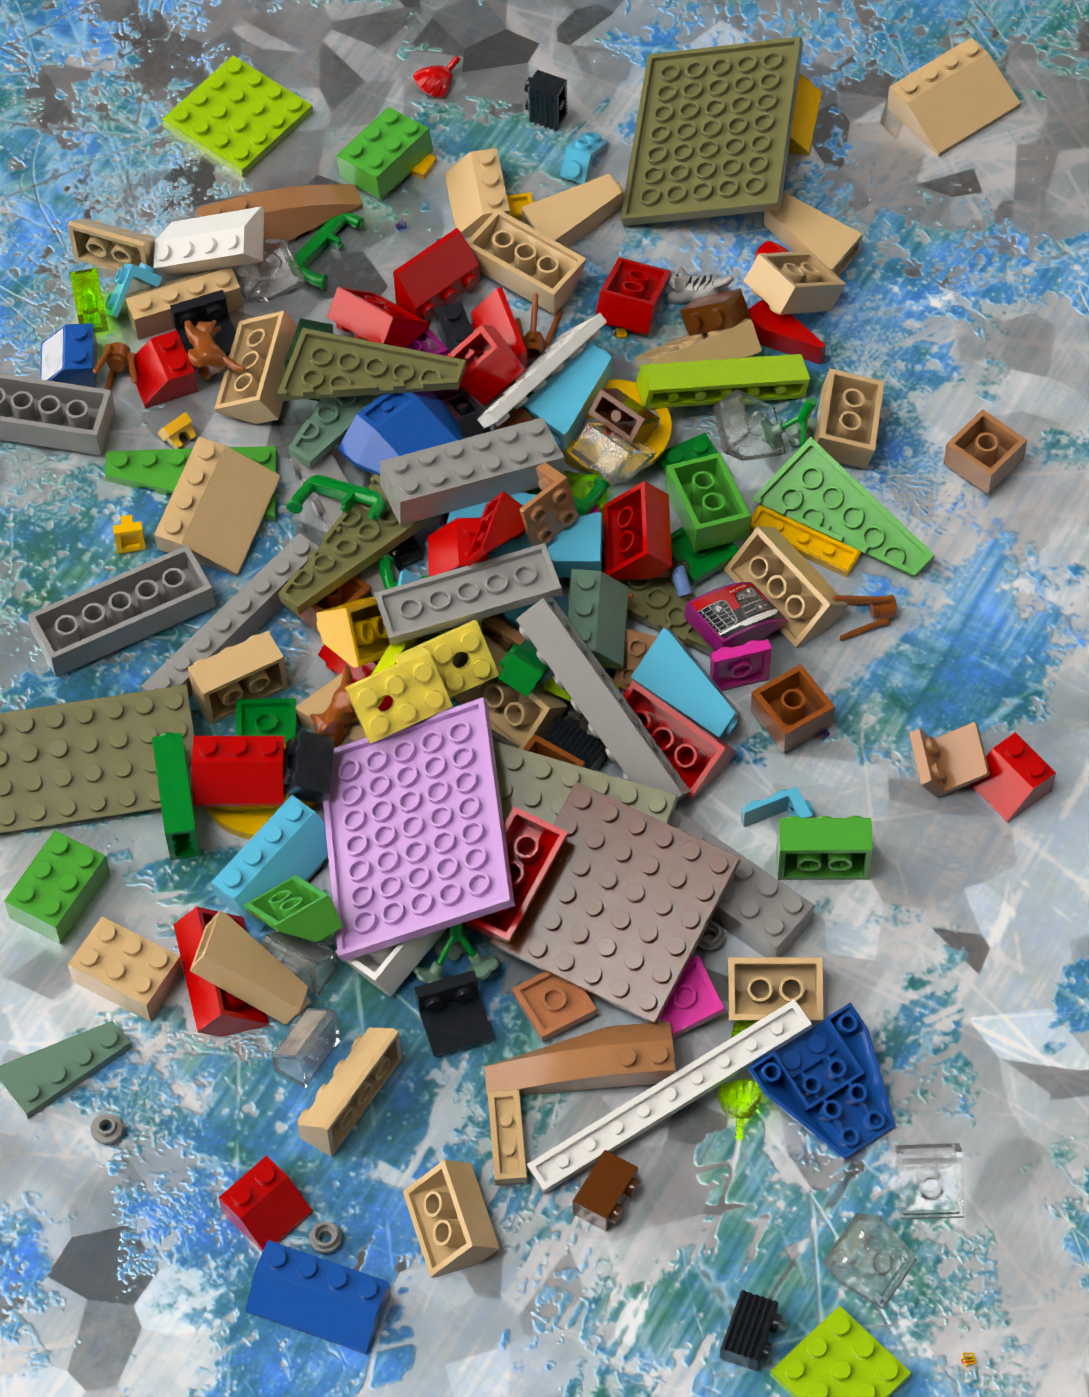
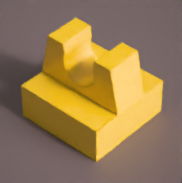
M186 412L157 432L163 441L166 440L174 449H178L183 445L179 440V434H184L189 441L196 436L190 423L192 420Z
M132 515L120 516L121 524L113 525L117 554L146 550L142 522H133Z

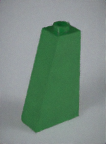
M165 732L159 736L152 737L164 832L170 859L177 860L201 856L182 732Z

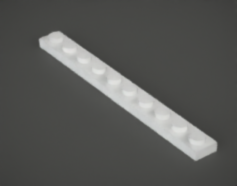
M795 999L531 1161L527 1164L529 1172L543 1193L549 1192L597 1162L604 1150L612 1153L772 1052L812 1029V1023Z

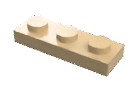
M519 1090L487 1092L495 1185L526 1183L527 1175Z

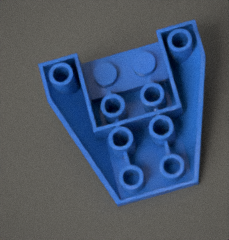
M431 391L392 393L381 395L355 415L338 447V451L356 467L380 476V461L461 440L464 437L443 401Z
M851 1002L825 1018L812 1029L748 1068L753 1079L769 1100L842 1160L896 1126L869 1030Z

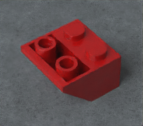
M479 326L447 355L448 357L466 360V369L460 386L484 406H487L527 371L494 326Z

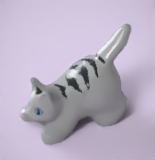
M679 266L677 273L669 280V285L674 291L667 295V300L672 304L680 305L691 302L698 297L728 291V285L734 281V277L732 275L720 277L715 274L689 275L682 266Z

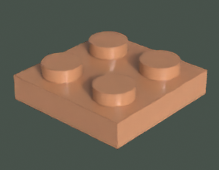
M545 971L512 988V995L542 1042L597 1015V1008L586 991Z

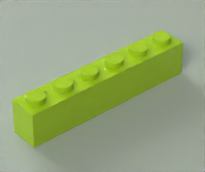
M785 354L779 356L643 364L640 366L635 384L643 407L654 409L804 398L810 377L802 354Z

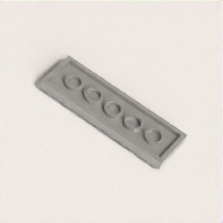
M543 543L474 563L471 566H464L378 591L374 595L390 645L462 625L472 620H479L537 603L545 597L554 598L561 596L563 593L546 544Z

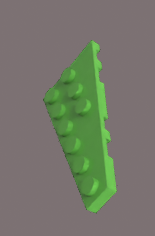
M812 437L801 446L751 499L760 505L847 544L914 577L935 557L919 539Z
M276 446L229 447L277 473ZM193 448L106 451V481L137 489L146 487L156 490L157 494L166 496L167 493L173 494ZM276 491L264 516L267 521L275 523Z

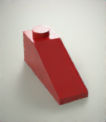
M764 299L749 308L750 315L746 318L752 320L759 343L762 346L789 355L802 354L804 360L819 365L824 362L826 345L792 314L779 315L774 313Z
M505 491L486 504L465 560L467 566H471L503 547L515 537L519 539L526 532L519 511L523 505Z

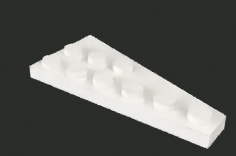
M601 313L560 334L557 338L558 341L551 344L545 350L546 353L537 358L527 368V371L515 380L516 383L506 389L503 393L504 396L496 400L477 419L484 428L492 424L496 426L501 425L510 417L508 411L513 407L515 410L529 400L526 395L531 390L534 393L547 383L545 380L550 375L554 376L565 367L564 362L568 358L571 360L583 351L582 345L586 342H592L602 333L599 329L607 321Z

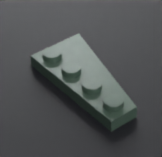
M383 394L323 398L321 402L317 403L314 413L309 420L305 421L289 445V454L311 469L343 440L355 415Z
M112 1020L0 1065V1084L26 1118L29 1119L132 1048L131 1043Z

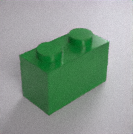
M525 639L520 646L515 643L510 651L505 654L499 664V667L503 670L499 674L498 679L526 697H529L550 667L549 665H544L536 655L537 649L532 641Z

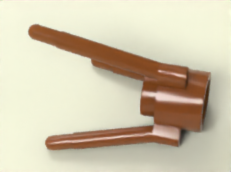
M537 293L533 294L530 331L525 336L523 335L520 318L515 319L527 350V359L536 360L546 353L545 350L551 343L563 313L561 309L557 312L544 340L542 334L536 331L539 297Z
M121 342L106 345L105 352L93 369V373L97 374L105 362L110 368L104 389L111 390L115 372L122 371L128 365L132 383H137L134 362L136 354L131 352L130 348Z
M894 595L833 596L834 601H843L848 605H869L871 617L877 618L874 622L841 635L840 640L842 641L879 626L889 625V618H896L897 615Z

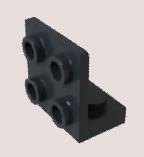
M223 289L170 305L173 327L177 330L187 355L188 350L194 349L193 345L189 342L185 330V321L190 320L194 326H197L199 321L212 322L216 320L215 326H220L221 331L216 334L215 342L221 347L226 356L230 355L236 331L228 314L227 300Z
M474 970L414 987L416 1006L434 1057L493 1040V1033L479 996L478 979Z

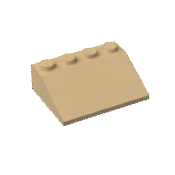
M972 37L889 86L887 108L938 157L1021 106L1020 101L989 53Z
M198 436L154 534L157 548L170 553L188 545L198 563L238 576L280 482L281 475L223 444Z

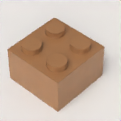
M982 409L946 444L944 464L989 495L1024 460L1027 439Z

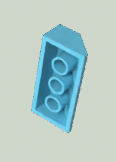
M291 795L211 882L216 898L262 932L267 924L247 912L243 905L294 875L308 882L328 860L324 821L315 811Z

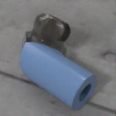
M674 559L672 567L669 568L678 598L692 594L686 574L689 572L690 567L685 559Z

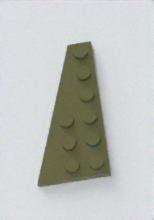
M302 328L278 389L277 399L278 401L459 389L466 369V360Z
M374 474L370 478V485L367 488L377 491L385 500L386 509L383 515L377 521L370 520L367 512L372 506L359 502L354 505L349 513L343 512L322 538L323 543L318 550L313 549L309 554V561L302 569L297 570L279 592L280 601L296 614H302L431 523L432 517L400 526L380 486V476Z
M605 554L602 555L603 573H605ZM670 572L669 577L617 580L629 587L628 593L634 594V598L628 599L627 616L660 632L663 628H668L674 632L681 642L710 656L711 652H715L684 618L686 603L697 597L692 593L678 598ZM558 578L561 584L570 587V578Z

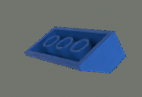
M268 1240L255 1268L246 1313L367 1355L391 1298L390 1284L383 1279Z

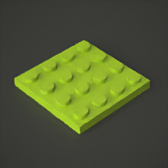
M232 55L164 116L162 122L164 127L243 177L313 113V106Z

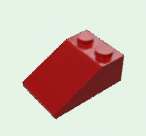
M619 257L600 290L596 315L601 313L607 321L604 324L606 326L626 328L635 334H648L655 321L671 276V271Z

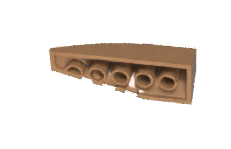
M322 184L279 188L247 194L197 207L196 211L197 217L263 207V256H265L283 243L288 245L296 241L297 236L307 231L311 234L319 230L321 224L326 223L335 216L343 213H353L363 208V204L355 184Z
M670 1021L657 1022L656 1025L642 1023L607 1026L485 1066L487 1098V1092L519 1090V1094L522 1096L658 1084L676 1072Z

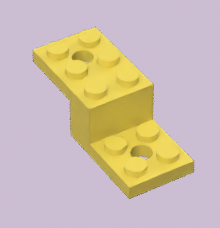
M472 620L393 656L396 662L395 665L345 687L365 736L371 744L453 707L450 701L451 697L499 676V672L478 622ZM458 652H465L468 656L467 663L463 667H455L453 665L454 655ZM385 695L391 696L393 699L391 708L386 711L379 710L377 706L378 700Z

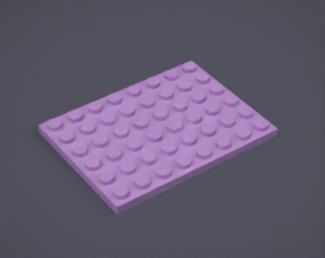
M484 698L439 712L370 744L367 738H363L334 748L329 795L323 799L332 901L343 925L342 928L335 931L338 957L343 962L515 906L489 708Z

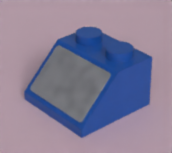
M93 323L65 324L41 343L40 379L97 388V374L93 373V369L97 364V339Z

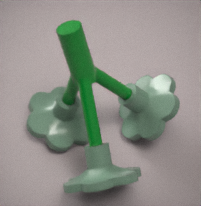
M807 397L799 415H795L785 423L779 422L774 425L767 417L762 418L758 422V426L765 443L769 444L772 450H777L782 446L779 435L784 432L790 437L789 442L794 447L800 446L801 448L810 437L814 439L816 419L811 414L817 404V400L813 397Z
M463 923L448 927L435 942L434 951L439 958L437 961L434 960L431 968L415 967L414 973L417 974L419 980L425 983L444 979L445 977L441 973L445 967L443 964L445 959L455 961L460 957V954L468 952V959L472 965L465 972L474 970L477 979L483 980L491 974V971L498 968L500 963L496 954L481 956L478 951H474L467 940L468 931L463 927Z

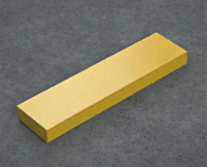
M759 504L751 516L750 533L757 526L774 527L804 558L848 578L861 557V551Z

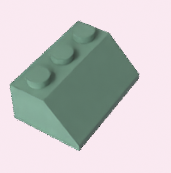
M571 569L567 618L602 667L623 669L629 587L602 571Z

